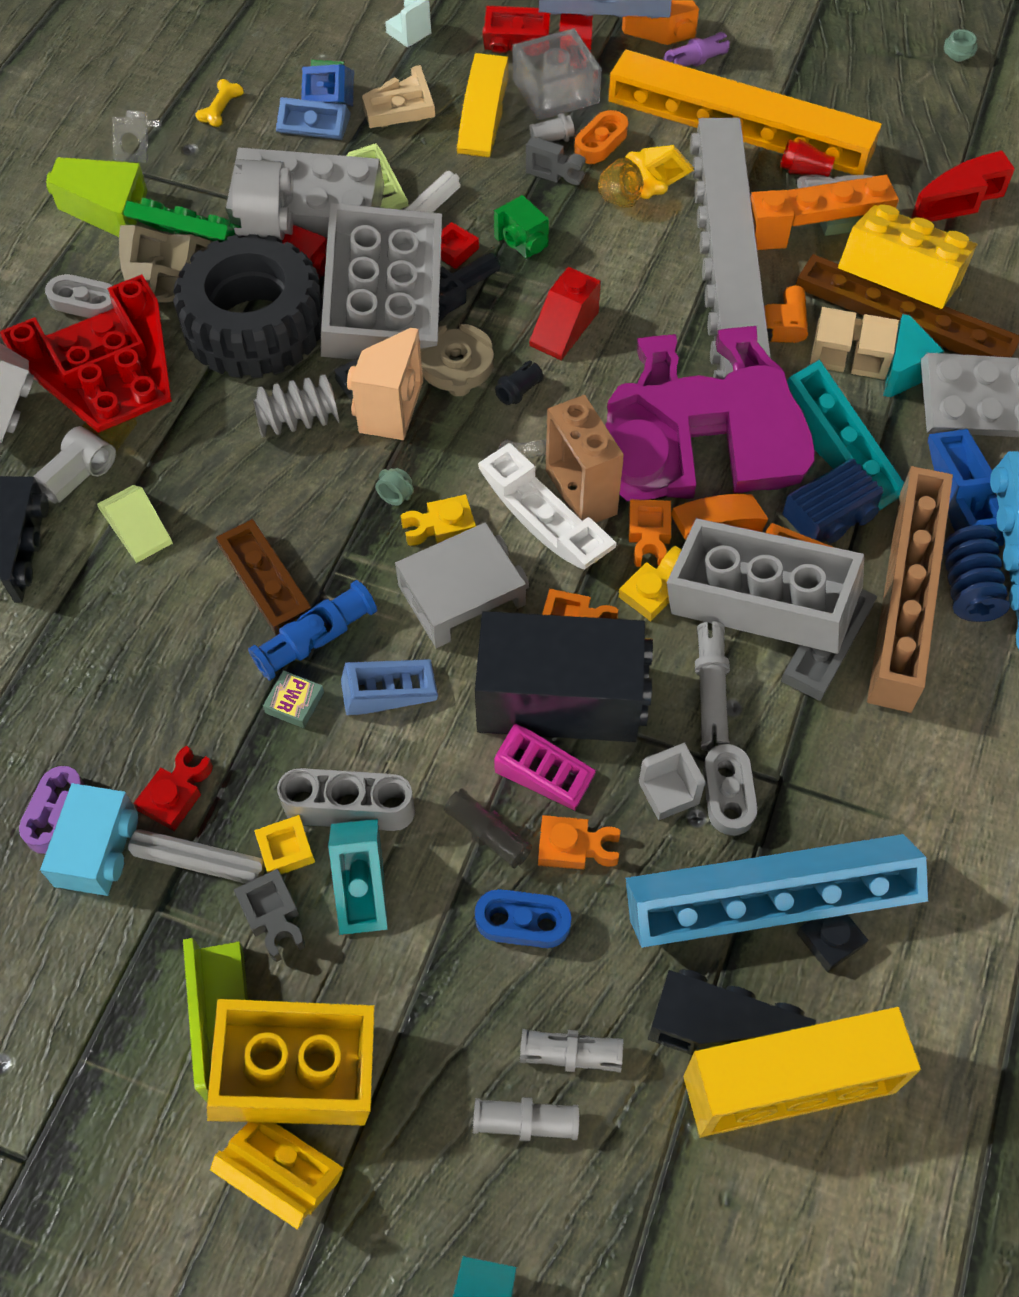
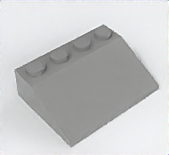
M330 203L321 326V357L355 360L360 357L362 350L409 328L419 329L420 349L437 346L442 214Z

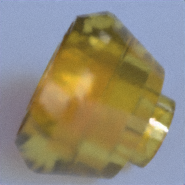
M619 158L605 168L598 182V189L603 199L610 204L622 208L633 207L641 197L644 187L641 170L628 158Z

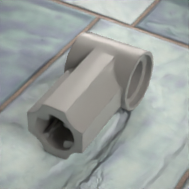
M81 426L74 427L64 436L60 448L61 452L33 477H35L42 493L47 495L48 500L54 504L60 503L90 474L98 477L108 472L115 461L116 450L112 445L88 429Z

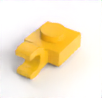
M676 545L671 548L657 569L646 562L619 588V598L650 622L669 604L667 581L681 549Z

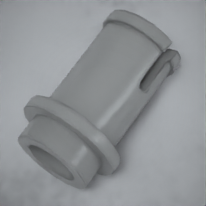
M563 113L558 114L556 119L530 124L531 137L549 142L560 139L567 142L569 137L575 135L571 116H564Z

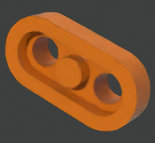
M614 110L599 113L577 134L575 138V154L585 157V163L596 164L605 160L627 137V117L623 113Z

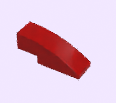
M1003 150L965 161L941 174L918 194L911 219L923 218L934 222L978 213L982 201L1005 196L1015 168Z

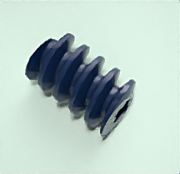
M968 526L952 533L944 541L943 553L946 558L945 565L948 571L949 585L951 586L950 594L953 600L954 614L967 621H992L1003 616L1010 608V602L1005 600L1008 592L1007 587L1003 585L1005 581L1004 572L1000 570L1002 561L997 556L1000 551L998 543L995 542L997 538L996 531L990 526Z

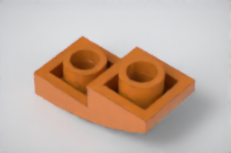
M753 494L710 496L674 507L671 512V517L685 540L696 518L759 532L763 531L768 521V517Z

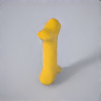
M225 79L219 80L217 83L218 94L208 108L196 112L197 120L201 123H209L213 127H220L223 124L221 114L229 101L242 96L244 93V89L240 84H233Z
M644 148L640 152H629L625 156V161L638 169L642 181L638 194L643 199H649L653 195H663L668 190V185L657 180L645 167V150L648 148Z

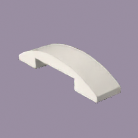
M508 443L478 463L485 479L514 516L539 541L567 562L585 570L616 548V542L590 517L582 521L535 477V466L511 443Z

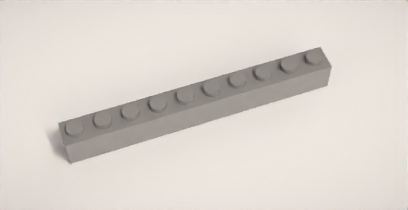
M699 118L697 133H691L690 154L696 155L693 158L692 166L694 171L692 176L693 179H698L695 183V203H701L697 211V227L704 230L700 234V254H706V258H703L702 278L703 280H709V285H706L705 307L712 310L708 314L707 329L708 335H714L715 340L711 342L710 361L711 364H717L718 369L714 371L713 378L724 380L729 373L733 372V366L729 360L716 350L718 330L757 326V342L769 357L770 349L741 119Z

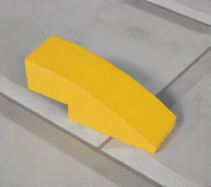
M475 53L463 104L457 154L482 157L491 156L502 116V101L508 82L507 56Z

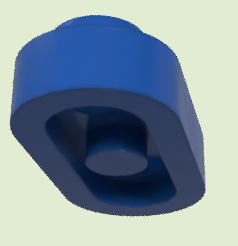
M496 889L485 893L478 900L475 907V922L478 931L488 940L540 948H553L563 943L568 937L571 928V913L568 906L561 899L554 896ZM496 913H503L508 917V920L502 925H496L490 919ZM543 919H550L556 926L550 931H544L539 928L538 923Z

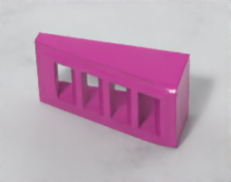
M516 723L511 728L494 759L495 773L576 811L596 773V770ZM522 749L525 753L518 762L513 758L518 750ZM535 757H539L542 761L536 772L529 768ZM552 765L560 767L552 782L546 779ZM570 772L577 776L567 792L561 786Z

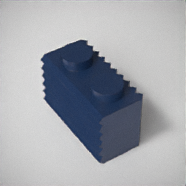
M850 459L790 493L787 496L782 515L800 534L822 543L827 541L828 544H832L838 541L857 522L860 525H865L878 514V505L884 491L882 486H878L877 481L872 480L871 475H867L866 470H862L860 464H856L855 459Z

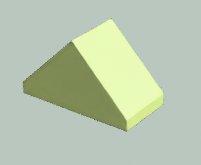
M132 485L97 504L99 510L136 563L173 544L142 487Z

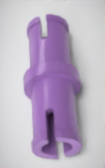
M724 32L716 33V35L704 39L694 38L689 40L685 46L666 51L664 61H674L675 64L685 67L690 65L697 67L705 64L709 58L727 53L729 50V40L719 43V40L727 37Z

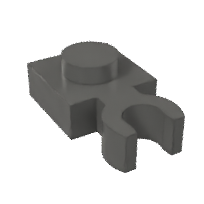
M532 136L526 144V173L556 183L563 176L570 184L580 185L585 177V173L578 170H581L586 162V158L579 154L564 155V146Z
M278 868L234 889L254 936L256 937L268 931L265 945L274 961L278 962L281 960L277 945L285 937L294 939L299 950L305 948V941L300 929L296 925L287 922L299 916V913Z

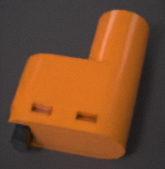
M790 286L783 292L784 304H767L764 306L769 342L797 343L804 341L808 336L805 290L801 286Z

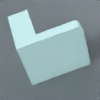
M404 0V9H402L401 13L386 21L387 34L407 48L431 34L429 0Z

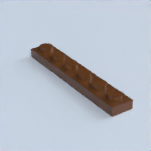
M814 254L797 278L796 286H801L805 292L861 315L866 314L899 320V322L902 314L910 315L939 346L961 355L1013 357L1019 346V335L946 306L940 309L841 270L838 268L839 264Z

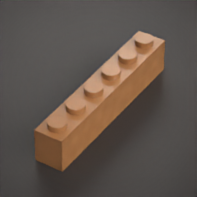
M911 466L900 492L867 703L911 713L925 688L953 474Z

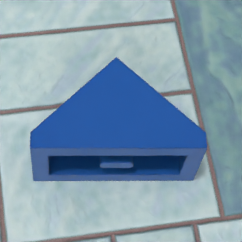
M340 64L302 67L301 100L353 106L354 70Z

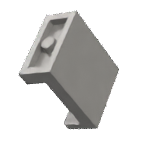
M486 522L395 562L398 586L435 648L451 642L450 628L482 614V611H489L510 600L513 601L517 609L526 605V589L529 588L527 576L520 565L514 567L509 559L508 548L503 538L499 534L494 536Z

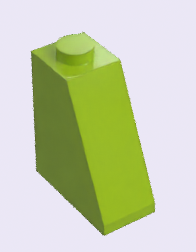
M57 157L53 169L47 174L46 179L48 192L53 195L57 209L119 237L120 225L137 224V221L123 216L126 201L141 204V199L146 197L148 191L140 163Z

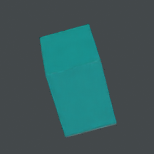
M902 314L898 325L894 356L887 373L883 396L891 398L922 383L921 359L927 353L943 354L944 352L910 315Z

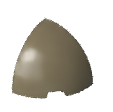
M120 225L119 258L124 280L126 281L142 274L158 302H172L175 297L173 292L174 285L185 263L190 264L192 255L199 250L202 252L207 250L208 244L214 241L191 234L167 235L136 225Z

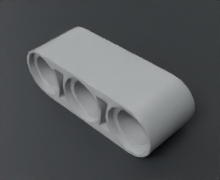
M298 768L286 772L280 778L277 786L278 796L287 818L300 815L303 825L331 827V824L378 819L379 830L396 831L407 827L413 821L415 815L412 787L408 780L396 774ZM300 792L311 793L309 798L302 802L291 801ZM345 795L357 796V799L351 804L341 805L337 803ZM390 798L404 800L401 805L395 808H388L382 805Z

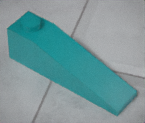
M819 359L790 376L786 381L791 395L803 412L812 435L814 450L833 469L850 459H855L856 464H860L862 470H866L867 475H871L872 480L877 481L878 486L883 488L884 492L878 505L879 511L899 499L904 485L903 480L821 360Z

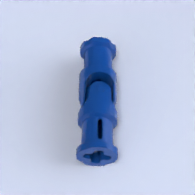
M355 580L350 584L349 590L331 601L329 599L323 600L301 615L297 621L287 623L279 629L280 634L259 647L253 645L248 648L249 654L263 676L271 681L276 677L275 672L295 659L302 661L309 656L312 648L317 649L339 637L348 630L347 626L366 613L369 615L376 613L377 606L367 588L361 582ZM324 621L331 628L329 632L324 627Z

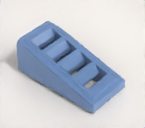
M431 659L345 663L341 686L346 715H362L437 700L438 693ZM410 676H418L420 688L412 687ZM400 678L402 689H395L393 679ZM382 681L383 690H377L376 682ZM364 684L365 690L359 691L358 685Z

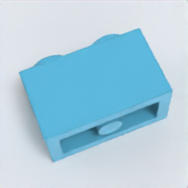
M71 783L40 869L54 887L108 896L112 882L120 878L123 870L124 856L122 852L127 837L131 838L138 824V812L126 792Z

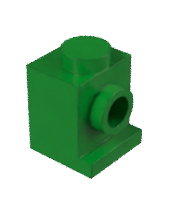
M521 195L494 210V238L498 242L505 239L509 247L515 248L527 259L548 247L549 218Z

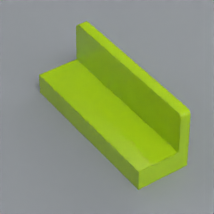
M194 938L183 939L194 1087L207 1102L217 1000H248L244 954L240 941L200 948Z

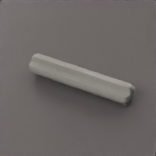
M142 829L133 832L128 845V850L134 857L242 883L255 880L263 876L265 872V864L262 858Z

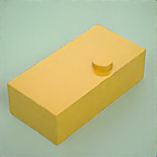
M898 1006L694 1051L683 1077L701 1138L895 1094L921 1068Z

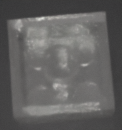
M575 29L513 45V81L538 120L600 103L602 68Z

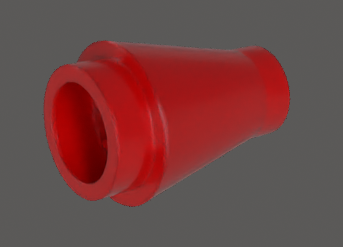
M800 138L797 141L789 139L781 159L780 168L787 169V174L829 177L835 157L822 152Z

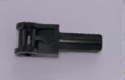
M494 253L485 254L454 273H450L443 266L440 267L438 323L448 313L466 303L467 289L500 270L501 265Z

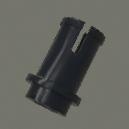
M531 360L526 361L523 366L510 376H502L498 380V384L495 387L498 399L505 405L518 404L521 402L523 394L536 384L542 382L543 372L537 363L534 362L532 364Z

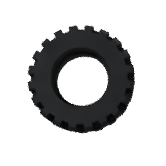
M248 234V237L238 238V235L229 236L227 241L219 243L216 240L208 244L207 250L203 252L201 250L197 251L192 255L191 263H185L178 274L179 277L175 282L173 290L175 295L173 300L188 349L193 352L194 357L200 363L206 366L209 365V369L220 374L226 371L231 377L242 379L243 375H251L252 379L263 378V374L273 372V375L284 372V367L288 365L294 367L303 360L302 355H309L316 347V341L321 338L323 300L317 270L313 267L312 261L308 256L300 252L296 246L289 242L282 244V240L277 237L268 236V238H260L258 234ZM268 300L273 302L262 309L252 312L237 313L228 311L232 307L246 301Z

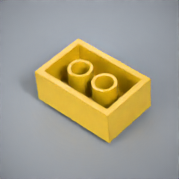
M873 205L852 227L838 268L943 309L961 284L977 243L969 241V237L961 232H945L934 228V224L929 220L923 218L911 219L900 215L899 210L892 206Z
M218 999L207 1101V1121L365 1125L371 1109L375 1005Z

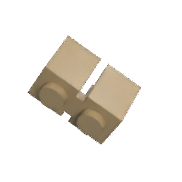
M822 307L815 332L810 365L820 359L827 370L844 372L847 351L850 352L852 340H855L856 345L851 374L885 380L894 356L899 320L864 314L863 319H857V313Z

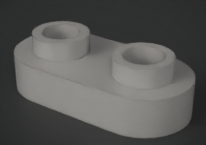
M63 274L52 278L45 287V293L51 307L60 312L91 318L113 309L107 290L112 285L106 282Z
M721 744L708 752L703 766L708 815L711 824L719 832L736 836L747 832L751 828L757 814L750 759L741 748L731 744ZM721 768H727L733 773V775L730 777L722 776L718 772V770ZM728 809L734 810L738 813L739 818L730 819L724 814V811Z

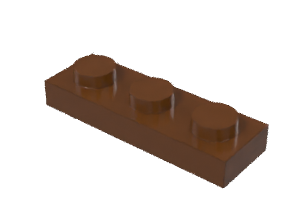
M253 519L216 537L219 548L276 636L280 634L279 629L287 623L297 621L301 615L312 609Z

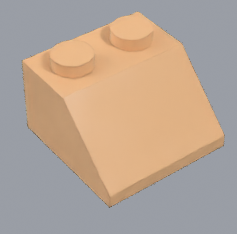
M409 328L362 350L357 365L350 367L347 388L353 392L351 413L352 416L357 418L359 433L404 441L423 384L419 329Z

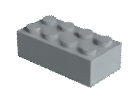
M238 147L236 159L284 162L285 168H289L290 173H293V196H287V207L289 211L293 212V225L328 238L330 203L381 208L384 181L380 160L377 158ZM234 165L233 172L241 173V170ZM232 175L226 211L231 223L241 226V218H233Z
M696 518L667 581L671 614L711 624L712 621L722 623L728 628L838 654L863 588L864 554Z

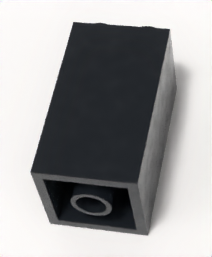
M482 611L475 681L477 733L508 734L516 723L540 737L636 742L639 726H647L648 706L651 705L652 678H649V666L652 665L653 639L645 638V621Z

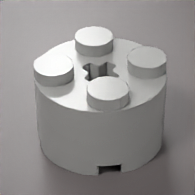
M236 159L235 165L241 170V173L233 172L232 211L233 218H241L242 228H234L235 234L238 235V238L248 237V234H258L260 238L273 236L283 240L285 234H292L293 212L289 211L287 207V196H293L294 192L293 173H290L289 168H285L284 162Z

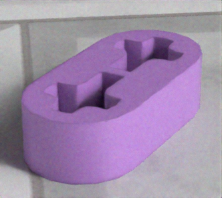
M58 766L44 774L19 825L20 836L29 848L36 853L46 854L68 791H62L58 797L54 792L55 788H63L67 782L70 785L71 783L85 785L76 770L69 766ZM47 823H49L53 830L50 833L43 832L38 837L34 832L37 827L45 828Z

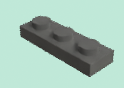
M862 589L838 654L800 645L787 666L781 682L821 701L878 596Z

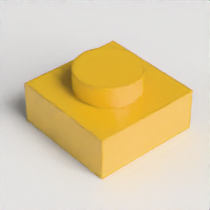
M300 815L254 830L267 873L278 868L282 875L315 863Z

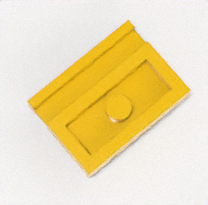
M248 1122L229 1141L228 1146L223 1151L219 1150L215 1154L210 1171L298 1230L308 1214L311 1215L337 1185L344 1167L277 1123Z

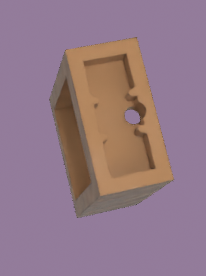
M586 395L548 408L546 472L566 505L582 521L590 517L597 523L617 515L623 452ZM570 486H576L577 489L570 490Z

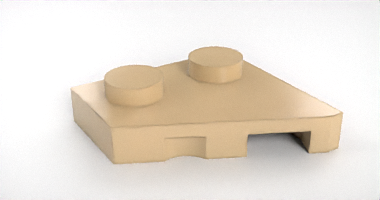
M421 65L411 68V76L401 82L394 77L385 82L382 87L374 88L362 95L363 108L369 128L386 127L392 124L420 121L435 117V106Z

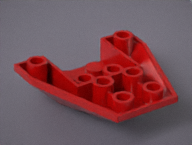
M142 274L107 288L113 309L45 336L35 317L0 331V336L5 346L29 361L28 374L33 375L35 381L98 433L172 402L159 302Z

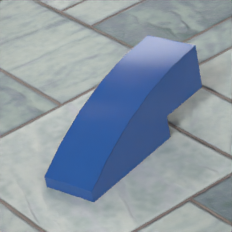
M962 429L929 434L928 444L934 471L953 474L948 516L954 531L956 532L959 529L973 525L990 526L996 531L997 538L995 542L998 543V546H1003V531H1000L997 527L998 500L990 485L992 469L969 430Z

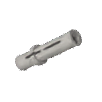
M712 621V638H710L708 632V622L697 626L699 658L695 660V672L700 676L701 748L708 752L714 748V735H717L718 745L730 744L726 696V674L730 671L729 659L725 657L724 651L725 626L715 621Z

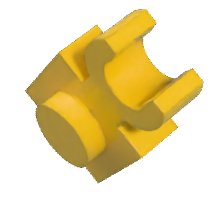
M466 494L427 503L428 513L422 514L418 511H408L401 514L403 528L417 527L415 530L405 532L407 545L410 546L419 545L427 537L433 535L438 544L476 527Z

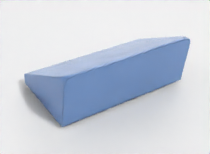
M280 97L276 132L342 140L350 119V111L344 104Z

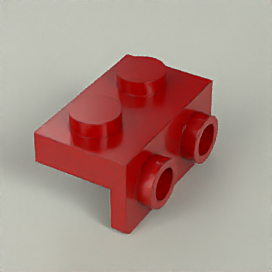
M486 6L485 27H483L482 34L484 50H491L495 53L523 51L526 54L548 52L551 14L539 12V8Z

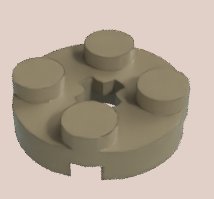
M459 324V329L447 330V325L438 327L437 346L420 349L422 374L425 380L439 389L449 391L454 396L468 394L470 389L485 382L494 369V352L490 338L482 330L468 324ZM460 354L464 355L463 359L458 361L450 360L449 357L450 355L458 357Z

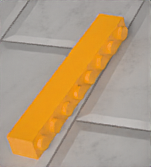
M630 50L624 51L610 73L608 102L698 128L699 118H740L743 142L783 154L789 139L797 141L800 138L822 152L834 156L835 161L832 169L852 175L864 174L874 154L882 123Z

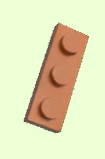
M887 175L788 190L794 213L793 227L863 216L873 205H889L896 208L899 201Z

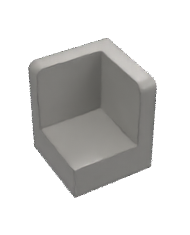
M684 742L645 758L642 761L639 784L659 821L700 804L705 779Z

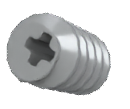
M320 375L318 387L314 386L309 377L304 378L303 390H300L293 380L289 381L287 393L283 392L278 383L273 384L272 396H268L261 386L258 387L256 399H253L262 438L266 436L267 425L272 427L276 435L281 434L283 422H286L292 432L296 431L298 419L303 421L307 429L312 428L313 416H317L321 424L325 426L328 422L329 413H332L339 423L332 385L326 375Z

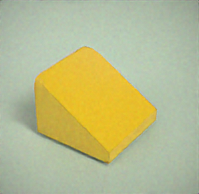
M674 145L651 147L645 150V167L657 180L664 182L668 186L694 171V167Z

